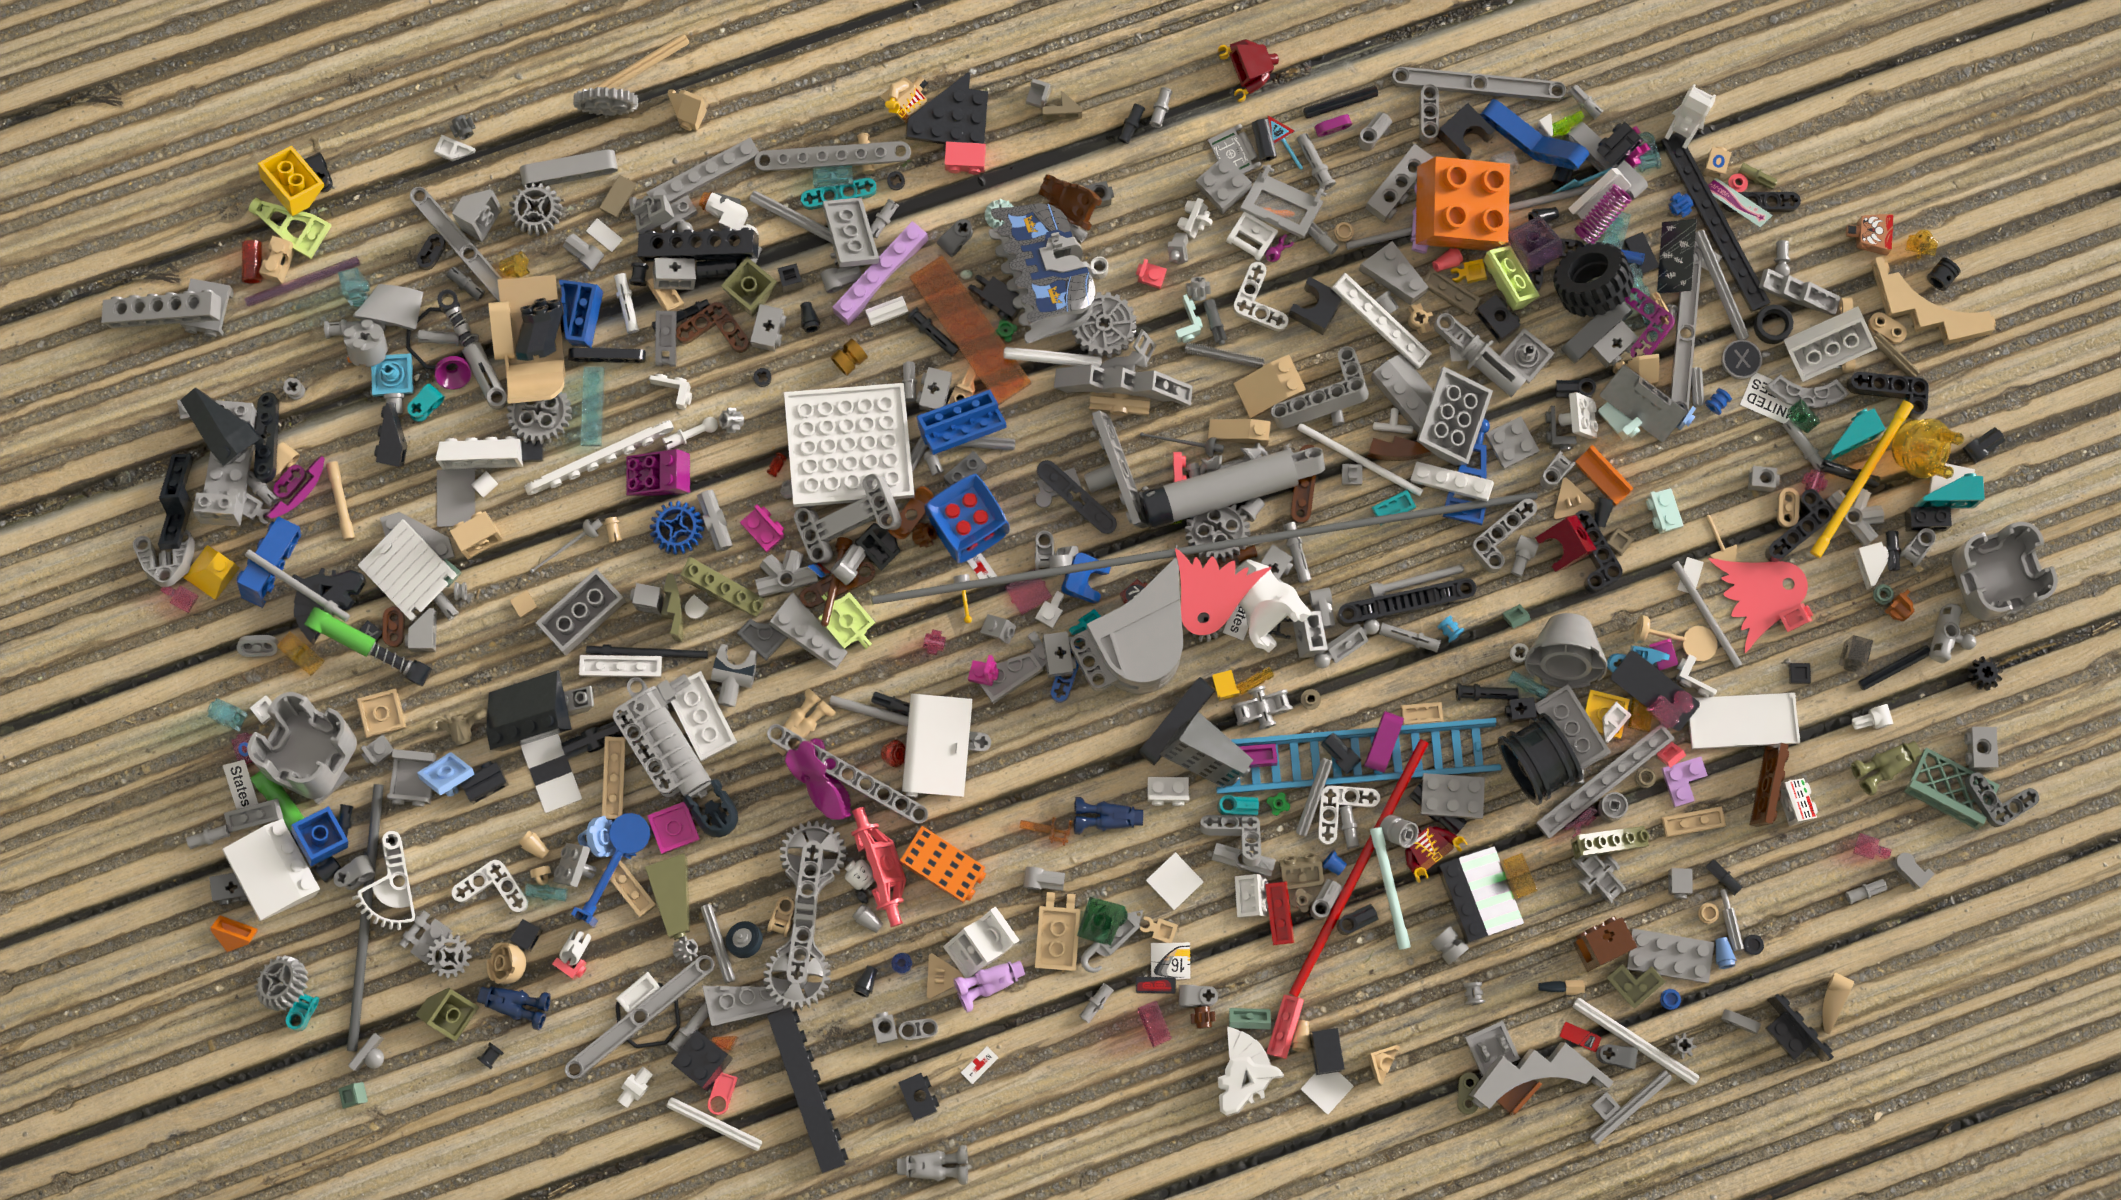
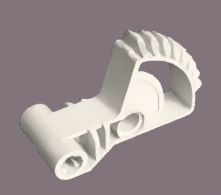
M389 831L382 838L387 876L357 892L358 895L353 896L352 899H360L361 902L357 903L356 907L358 908L361 905L365 907L360 913L364 914L368 911L370 913L366 917L368 920L372 915L376 917L373 921L374 924H377L380 919L382 920L381 927H384L386 922H389V929H392L393 923H396L397 930H400L401 923L415 920V913L401 837L397 832ZM390 837L395 839L394 844L388 843ZM400 875L404 878L405 883L402 887H396L393 884L395 876ZM372 888L376 897L389 907L404 908L410 906L412 918L407 920H390L381 917L367 906L361 893Z

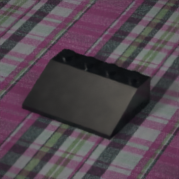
M559 670L489 692L486 733L490 750L505 751L572 730Z

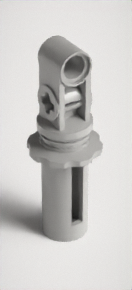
M1448 313L1441 314L1434 322V330L1454 349L1460 352L1459 356L1461 358L1465 357L1468 360V370L1475 366L1510 397L1527 380L1489 347L1494 341L1483 342L1478 334L1476 336L1473 335L1467 327L1459 323ZM1440 320L1447 321L1449 328L1441 327Z

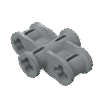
M1265 686L1248 690L1247 692L1251 695L1252 700L1243 701L1231 706L1237 717V726L1257 720L1260 723L1259 730L1277 725L1276 721H1273L1272 716L1293 710L1286 695L1288 693L1287 689L1265 695Z
M1607 855L1603 862L1597 856L1588 857L1584 862L1582 860L1585 858L1575 860V857L1571 859L1572 863L1585 876L1583 880H1578L1577 883L1586 894L1591 895L1592 890L1596 888L1601 896L1609 904H1612L1614 902L1613 899L1621 892H1626L1625 886L1613 875V872L1615 870L1618 871L1620 866L1610 855Z

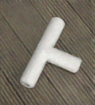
M1392 408L1390 423L1374 422L1373 430L1412 434L1413 426L1397 425L1399 410Z

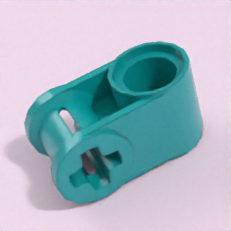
M430 383L426 384L408 404L407 410L410 417L416 422L424 421L441 405L445 396ZM415 409H417V410H420V409H421V412H420V413L414 412V410H415Z
M307 994L300 995L298 998L299 1002L293 1003V1008H290L286 1016L287 1026L294 1031H303L317 1008L319 997H311ZM296 1016H300L301 1023L298 1026H293V1019Z

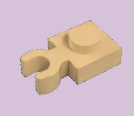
M1150 917L1143 918L1144 921L1149 922L1150 926L1148 928L1140 927L1141 932H1154L1153 939L1164 943H1172L1178 927L1177 924L1160 918L1156 924Z

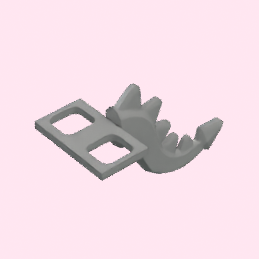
M1141 329L1133 344V348L1136 351H1132L1129 356L1110 358L1100 368L1124 367L1131 371H1135L1136 366L1145 368L1156 344ZM1143 335L1144 341L1141 347L1139 348L1138 343ZM1150 344L1151 349L1148 355L1146 356L1145 351Z

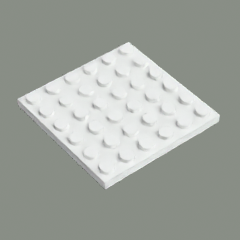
M904 383L784 392L794 507L856 502L867 496L863 488V479L869 474L879 475L886 479L893 499L914 498ZM876 479L872 483L873 488L877 486Z

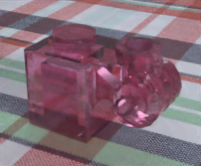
M1676 692L1674 703H1670L1665 697L1660 696L1646 710L1662 727L1666 729L1672 728L1679 722L1678 718L1683 712L1687 714L1694 708L1692 696L1688 692Z

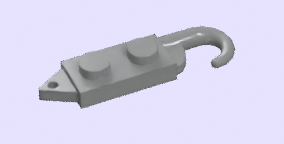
M1143 910L1131 913L1125 912L1084 951L1081 957L1082 967L1090 973L1099 972L1102 966L1090 967L1088 964L1089 958L1095 952L1104 957L1112 955L1140 928L1139 924Z

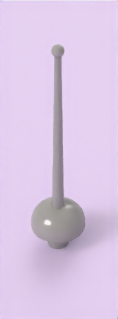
M588 519L585 520L583 523L584 531L535 568L530 569V572L533 573L534 570L585 535L591 538L598 537L597 529L603 526L601 521L597 519L591 523Z

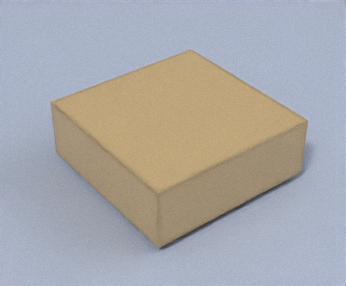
M527 590L510 600L520 618L538 609Z

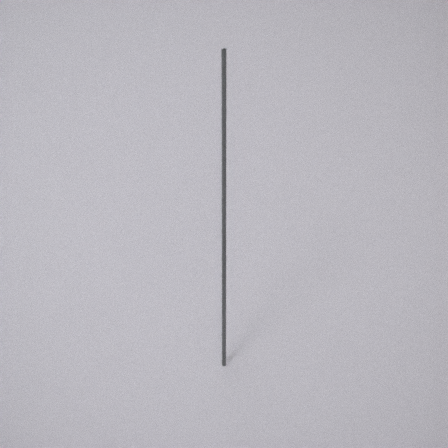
M1535 491L1491 498L1488 502L1478 500L1176 549L1184 555L1517 503L1524 499L1536 500L1538 495ZM1168 549L871 596V601L874 605L1176 557L1175 549Z

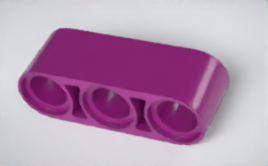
M1384 711L1364 764L1365 767L1381 773L1385 772L1404 721L1403 717Z

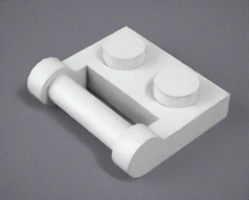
M1243 212L1226 242L1230 245L1233 243L1253 255L1254 259L1260 262L1278 234V230L1258 218ZM1241 233L1260 244V250L1236 237L1237 234Z

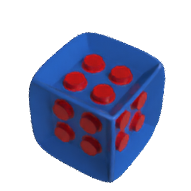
M976 473L946 488L924 506L925 514L929 517L931 525L936 529L938 537L958 564L982 553L1010 532V525L1002 509L986 484Z

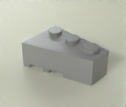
M1393 241L1361 263L1359 268L1360 272L1367 274L1375 282L1382 284L1390 292L1410 305L1424 296L1429 288Z

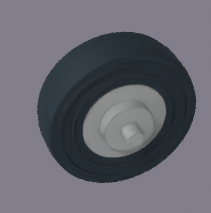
M741 921L729 929L725 941L727 949L731 954L738 958H749L761 948L763 936L761 930L754 923Z

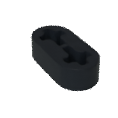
M430 235L418 253L417 263L423 270L432 269L445 250L446 242L441 235ZM439 240V243L441 245L434 247L432 242H437ZM429 256V259H430L431 262H430V263L426 262V263L424 264V262L422 261V259H423V258L426 259V258Z

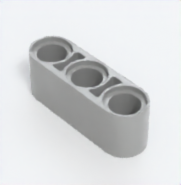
M1426 84L1421 89L1419 96V138L1424 144H1432L1435 142L1439 132V91L1434 84ZM1429 92L1433 94L1434 97L1427 98L1424 95V93ZM1430 111L1434 116L1427 117L1424 112ZM1431 130L1434 135L1428 136L1424 131Z

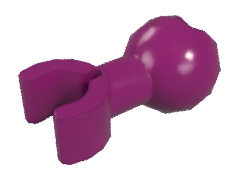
M1286 234L1280 236L1279 244L1276 247L1267 249L1265 257L1268 261L1277 262L1281 257V252L1294 244L1289 242L1287 245H1283L1284 239L1287 237Z

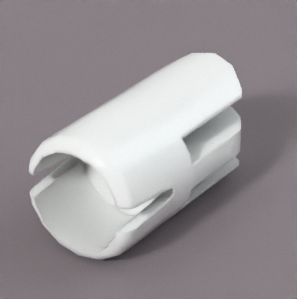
M573 929L559 954L563 963L566 964L570 958L569 965L578 963L591 940L589 934L586 935L582 942L584 932L579 931L575 937L576 929Z

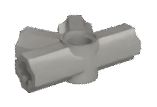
M1862 488L1841 523L1853 533L1864 547L1878 537V534L1870 525L1883 523L1884 512L1881 505L1866 507L1871 493ZM1839 489L1825 501L1836 512L1845 494ZM1848 514L1854 515L1856 522H1851L1848 519Z
M787 550L783 564L772 554L767 556L759 567L768 577L756 579L755 582L759 597H764L780 592L789 593L795 588L817 583V575L808 566L800 568L804 557L803 554L798 551ZM785 578L792 579L789 584L782 583V580Z

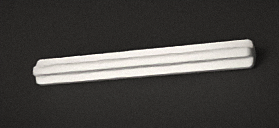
M1005 347L1003 353L1005 359L1073 366L1092 364L1100 367L1102 364L1100 356L1013 347Z
M673 1097L667 1103V1108L753 1150L758 1151L762 1145L761 1140Z

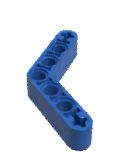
M1492 99L1480 114L1492 128L1535 161L1577 170L1590 155L1589 151L1581 144L1543 136L1496 99Z

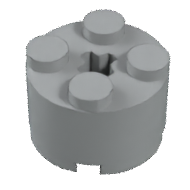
M365 319L361 323H357L344 330L346 350L350 361L354 365L360 366L359 364H365L366 367H371L381 363L386 358L385 354L388 352V346L384 331L380 325L373 323L371 319Z

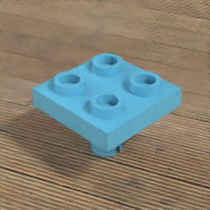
M411 353L386 355V358L381 363L371 366L372 395L374 397L384 396V394L388 393L413 394V363Z

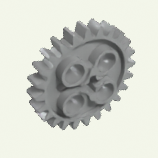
M597 87L595 89L589 88V90L582 89V91L574 93L573 105L577 110L589 112V114L596 113V115L615 116L616 114L622 115V113L629 114V112L637 110L638 98L634 93L623 91V89L616 90L615 88Z
M562 391L551 400L536 401L533 405H528L529 402L511 403L512 406H507L510 413L506 414L509 420V426L512 427V432L517 433L519 439L523 437L526 443L531 439L534 445L537 440L542 445L544 439L551 443L552 436L558 439L557 433L564 434L563 427H569V423L566 420H572L569 414L572 413L570 400L567 399L566 393L562 394ZM555 403L553 407H547L549 404ZM526 419H532L529 423H524ZM551 421L549 425H543L545 422Z
M1234 504L1232 507L1227 506L1190 517L1191 519H1187L1188 526L1185 527V532L1187 533L1185 534L1186 540H1189L1188 546L1250 536V529H1248L1250 528V522H1246L1247 515L1242 516V509L1236 511V504ZM1212 517L1219 518L1218 520H1211ZM1233 526L1236 529L1228 530L1227 528ZM1201 532H1207V533H1208V534L1205 535V536L1200 535ZM1245 546L1199 553V558L1206 555L1208 561L1213 556L1218 561V558L1221 557L1222 561L1225 562L1226 556L1233 559V553L1240 555V549L1245 550Z

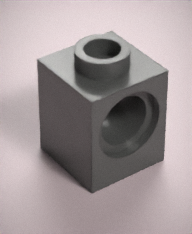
M1107 181L1084 186L1095 193L1102 192L1105 195L1101 198V205H1096L1094 209L1111 205V198H1114L1112 186L1108 187Z

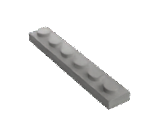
M750 137L646 193L650 197L664 195L669 204L754 160L759 151Z

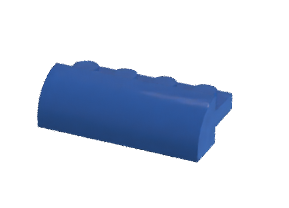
M991 390L917 416V424L925 445H928L933 455L1007 428L1006 421L998 409V403Z

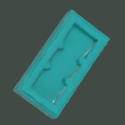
M1405 490L1371 507L1375 517L1409 512L1416 509V505L1408 490Z

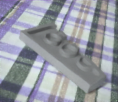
M702 986L711 1027L784 1010L783 1002L777 1005L776 998H770L771 992H766V987Z

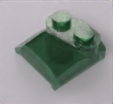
M1089 897L1077 936L1097 943L1111 945L1119 926H1122L1127 920L1128 913L1125 906Z

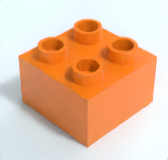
M1434 157L1417 166L1416 244L1489 251L1508 243L1510 164Z

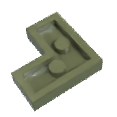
M1623 964L1606 977L1634 1009L1666 982L1652 966L1637 979Z

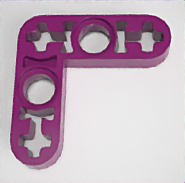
M1632 288L1629 296L1625 297V302L1651 321L1630 350L1631 357L1634 358L1637 356L1636 349L1641 350L1644 347V344L1641 343L1643 340L1651 346L1650 349L1648 347L1643 349L1644 355H1651L1671 330L1675 319L1671 313L1642 291ZM1636 292L1638 293V294H1637V297H1638L1640 300L1643 301V302L1641 303V305H1640L1638 302H1636L1635 300H1632V301L1630 302V300H1631L1630 294H1631V293H1632V294H1636ZM1649 303L1655 307L1652 314L1644 312V307ZM1667 316H1669V324L1667 325L1664 323L1661 326V329L1664 330L1661 333L1654 326L1656 324L1659 327L1662 324V321L1660 319L1662 317L1666 318ZM1651 331H1655L1658 334V338L1654 342H1649L1647 339V335Z

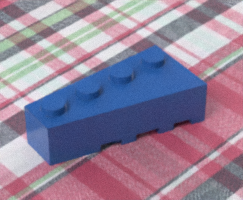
M278 516L275 522L270 523L265 538L260 539L255 553L283 571L285 557L290 558L301 537L300 526ZM248 558L247 567L238 574L236 580L241 598L263 608L266 603L263 599L267 591L271 593L275 586L273 585L275 575Z

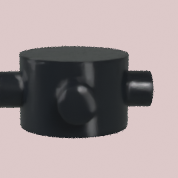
M862 890L855 891L856 897L862 904L869 902V898Z

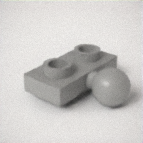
M687 195L670 204L674 218L660 225L663 232L677 226V232H683L686 229L693 230L692 225L686 222V220L697 215L698 212Z

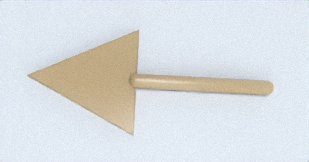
M1707 515L1708 522L1721 548V551L1709 556L1713 559L1736 562L1737 544L1725 549L1711 516Z

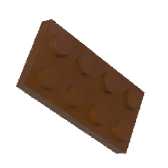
M1778 743L1765 747L1749 824L1751 826L1770 825L1777 818L1776 806L1781 798L1780 786L1785 778V762L1789 758L1788 744Z

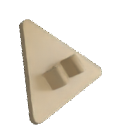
M1563 478L1554 519L1558 520L1573 516L1581 510H1594V503L1568 478Z
M933 953L929 954L928 999L954 987V978H965L959 970Z

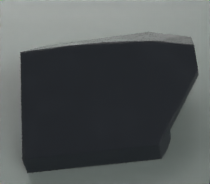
M873 523L855 541L857 546H861L865 550V557L881 571L900 553L897 539L888 532V529L881 528L877 523Z

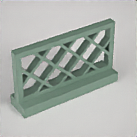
M1925 748L1910 782L1905 787L1904 793L1976 830L1983 826L1987 819L1983 813L1974 810L1972 803L1975 801L1974 799L1970 800L1967 788L1961 776H1969L1975 772ZM1927 755L1935 759L1936 766L1928 768L1925 761ZM1943 767H1952L1955 775L1946 777ZM1938 768L1942 779L1933 781L1930 771ZM1925 772L1929 783L1923 784L1917 781L1918 774ZM1957 778L1960 788L1952 790L1948 780ZM1986 778L1996 794L2000 785ZM1977 779L1973 782L1974 786L1978 784ZM1944 782L1948 792L1941 793L1937 791L1935 784ZM1962 791L1966 801L1962 803L1956 801L1953 793ZM1988 795L1983 796V802L1986 805L1991 804V799Z

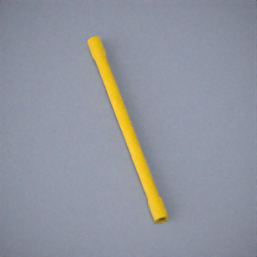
M1902 401L1894 414V418L1829 524L1817 539L1810 551L1815 557L1821 558L1831 538L1901 424L1908 417L1914 407L1910 402Z

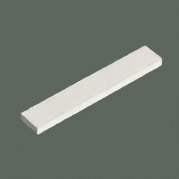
M1346 273L1331 287L1335 293L1417 369L1432 354Z

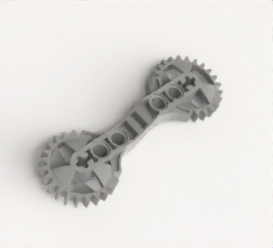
M808 821L807 827L800 823L799 830L793 827V835L786 833L788 840H782L784 847L780 848V853H782L780 861H784L782 868L786 869V876L796 887L794 924L789 941L776 950L777 958L770 956L772 963H766L768 970L764 971V976L768 978L764 979V984L768 985L766 992H771L770 998H776L777 1005L783 1002L784 1009L791 1005L792 1011H794L796 1005H799L800 1010H803L804 1004L808 1008H811L812 1001L818 1004L817 997L824 998L822 991H828L829 988L826 984L831 983V979L827 977L831 975L830 970L827 969L829 967L828 962H823L825 956L814 942L816 910L819 893L827 884L835 880L833 873L840 874L838 867L844 868V862L842 861L846 860V855L843 854L846 852V847L842 846L844 839H839L840 833L833 834V826L827 830V824L824 823L822 827H819L818 821H816L814 826H811L810 821ZM803 833H806L809 842L806 841ZM790 848H801L802 856L788 854V850ZM823 851L836 853L838 858L824 859ZM812 852H816L814 854V862L810 858ZM808 870H813L816 872L812 876H807L805 874ZM806 889L813 891L810 895H804L802 892ZM800 935L808 936L805 941L798 940V937ZM798 954L805 956L801 961L795 959ZM797 969H799L800 977L798 980H795ZM787 972V980L772 977V973ZM809 975L823 977L822 982L815 983L808 982ZM801 989H804V991H805V993H806V995H807L808 998H806V999L804 998V995H803Z

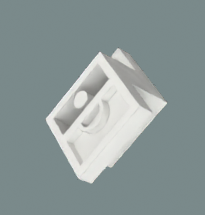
M994 907L982 918L960 931L943 947L963 976L969 978L973 977L983 967L1001 957L1019 939L998 909Z

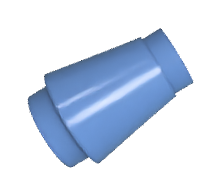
M1727 937L1716 939V964L1719 966V969L1734 967L1736 958Z

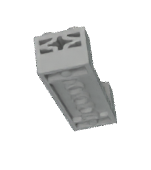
M215 400L223 408L232 411V414L238 418L247 421L256 431L257 411L253 403ZM254 445L237 460L226 466H222L213 453L210 452L204 492L196 493L193 509L200 524L241 525Z

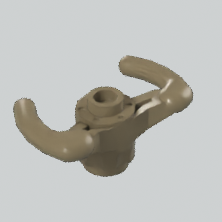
M477 708L466 717L459 714L450 717L451 720L436 718L428 723L427 728L430 731H436L440 727L451 734L455 745L464 744L471 741V726L476 720L483 719L487 715V710Z

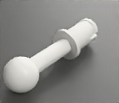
M707 417L701 425L685 432L679 429L677 433L662 438L664 444L671 442L665 445V448L670 450L680 444H687L686 439L702 432L712 433L716 431L718 421L714 417Z

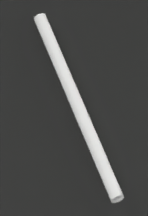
M1302 423L1299 424L1298 431L1362 464V466L1419 497L1422 494L1423 489L1310 427Z

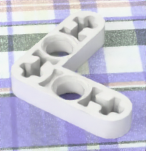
M1254 262L1250 265L1234 302V312L1239 317L1274 331H1283L1288 325L1287 315L1255 301L1267 270L1263 263ZM1260 268V272L1263 274H1258L1256 281L1252 280L1254 277L1253 270ZM1246 285H1253L1256 291L1253 294H1247L1244 290ZM1245 303V307L1250 310L1251 307L1254 306L1252 316L1248 315L1250 313V310L1243 309V311H1240L1239 306L1237 305ZM1261 309L1266 312L1267 316L1264 319H1258L1255 316V312ZM1270 313L1273 314V319L1278 320L1279 318H1282V322L1285 324H1280V326H1277L1276 321L1272 319L1270 323H1268L1267 321L1269 319Z
M1326 786L1320 797L1318 839L1320 843L1331 845L1336 840L1339 806L1374 808L1380 801L1378 791L1369 788ZM1329 790H1332V794L1336 795L1331 800V805L1335 804V807H1323V803L1328 804V797L1324 796V794L1328 793ZM1346 792H1354L1356 800L1354 802H1347L1345 800ZM1359 792H1363V797H1367L1369 793H1372L1376 800L1372 804L1367 799H1362V803H1358L1360 798ZM1324 811H1333L1334 819L1326 821L1323 818ZM1322 823L1325 825L1334 824V828L1330 827L1329 833L1333 835L1329 841H1325V837H1322V834L1326 832V826L1322 827Z
M498 860L490 861L456 884L452 889L453 898L460 903H464L494 883L512 911L522 913L528 907L526 896L506 866ZM492 866H501L499 872L502 876L507 874V877L500 879L496 873H491L493 871ZM476 876L484 877V884L481 887H476L473 883ZM505 881H511L513 884V888L509 892L502 890V884ZM467 882H469L470 886L475 890L474 892H472L470 889L467 890L464 893V898H462L461 896L457 897V894H459V888L463 890L468 888V886L466 885ZM518 891L519 893L515 894V896L519 900L523 899L522 907H514L515 900L512 897L508 900L507 897Z

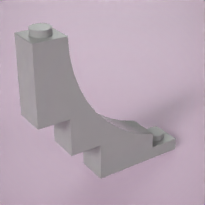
M1092 364L1056 368L1054 388L1066 393H1119L1151 398L1163 402L1174 401L1184 406L1191 405L1193 388L1192 385L1155 370L1134 372L1124 367L1103 369Z
M1560 1042L1548 1059L1544 1058L1534 1049H1529L1517 1066L1504 1056H1498L1469 1096L1473 1098L1472 1103L1480 1109L1483 1107L1490 1109L1505 1093L1520 1084L1535 1079L1558 1077L1587 1084L1592 1078L1591 1082L1599 1088H1610L1614 1081L1567 1043Z

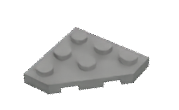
M401 512L380 518L385 537L403 519L443 561L445 558L447 560L456 558L449 537Z

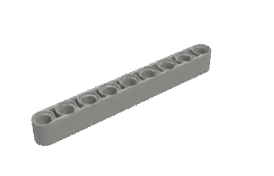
M779 724L770 726L767 731L769 741L787 752L791 749L788 746V742L791 739L799 740L800 744L802 741H806V739ZM773 729H780L782 731L780 739L775 740L771 737L770 733ZM814 744L815 750L818 753L817 758L823 764L827 759H833L836 763L834 769H826V774L915 824H922L927 820L928 811L924 806ZM845 769L852 770L853 778L845 780L842 777V771ZM868 779L871 782V788L868 790L861 789L860 781ZM880 789L887 790L889 793L888 799L880 800L877 796ZM898 799L905 800L907 803L906 809L898 810L895 806ZM914 810H922L924 818L919 821L913 817Z

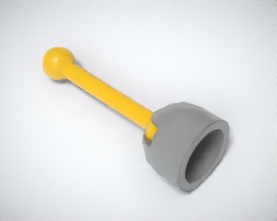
M969 574L953 577L954 583L970 581ZM962 590L965 611L964 622L970 623L972 618L969 616L966 590Z

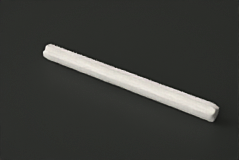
M1581 998L1575 1000L1573 1004L1574 1009L1634 1048H1637L1640 1052L1689 1084L1695 1085L1699 1080V1075Z

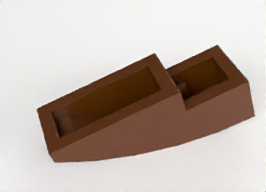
M1395 436L1392 443L1373 438L1367 457L1384 461H1408L1430 456L1432 452L1418 442Z

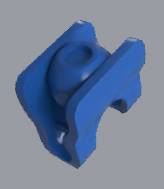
M1078 553L1071 565L1099 560L1087 554ZM1111 567L1065 574L1061 591L1066 595L1090 603H1099L1101 594L1089 586L1088 578L1092 573L1107 575Z

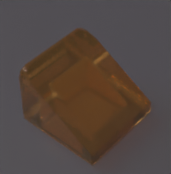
M713 1037L712 1042L728 1051H732L739 1037Z

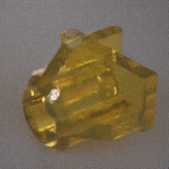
M1923 229L1915 235L1908 236L1905 250L1917 252V258H1921L1922 254L1935 256L1939 241L1933 238L1930 231Z
M520 251L518 254L501 260L499 269L506 277H523L530 273L527 269L529 259Z

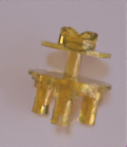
M1937 419L1909 420L1900 426L1893 437L1892 456L1900 467L1906 468L1915 477L1928 478L1936 475L1949 479L1953 476L1954 470L1950 466H1945L1950 455L1951 443L1958 446L1961 445L1964 441V436L1962 433L1949 430L1944 423Z

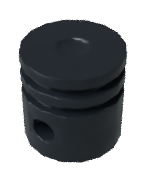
M1944 257L1927 275V280L1935 288L1945 291L1961 273V270L1956 263Z

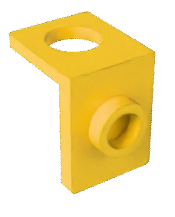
M1232 670L1212 675L1219 701L1239 696L1240 692L1236 688Z

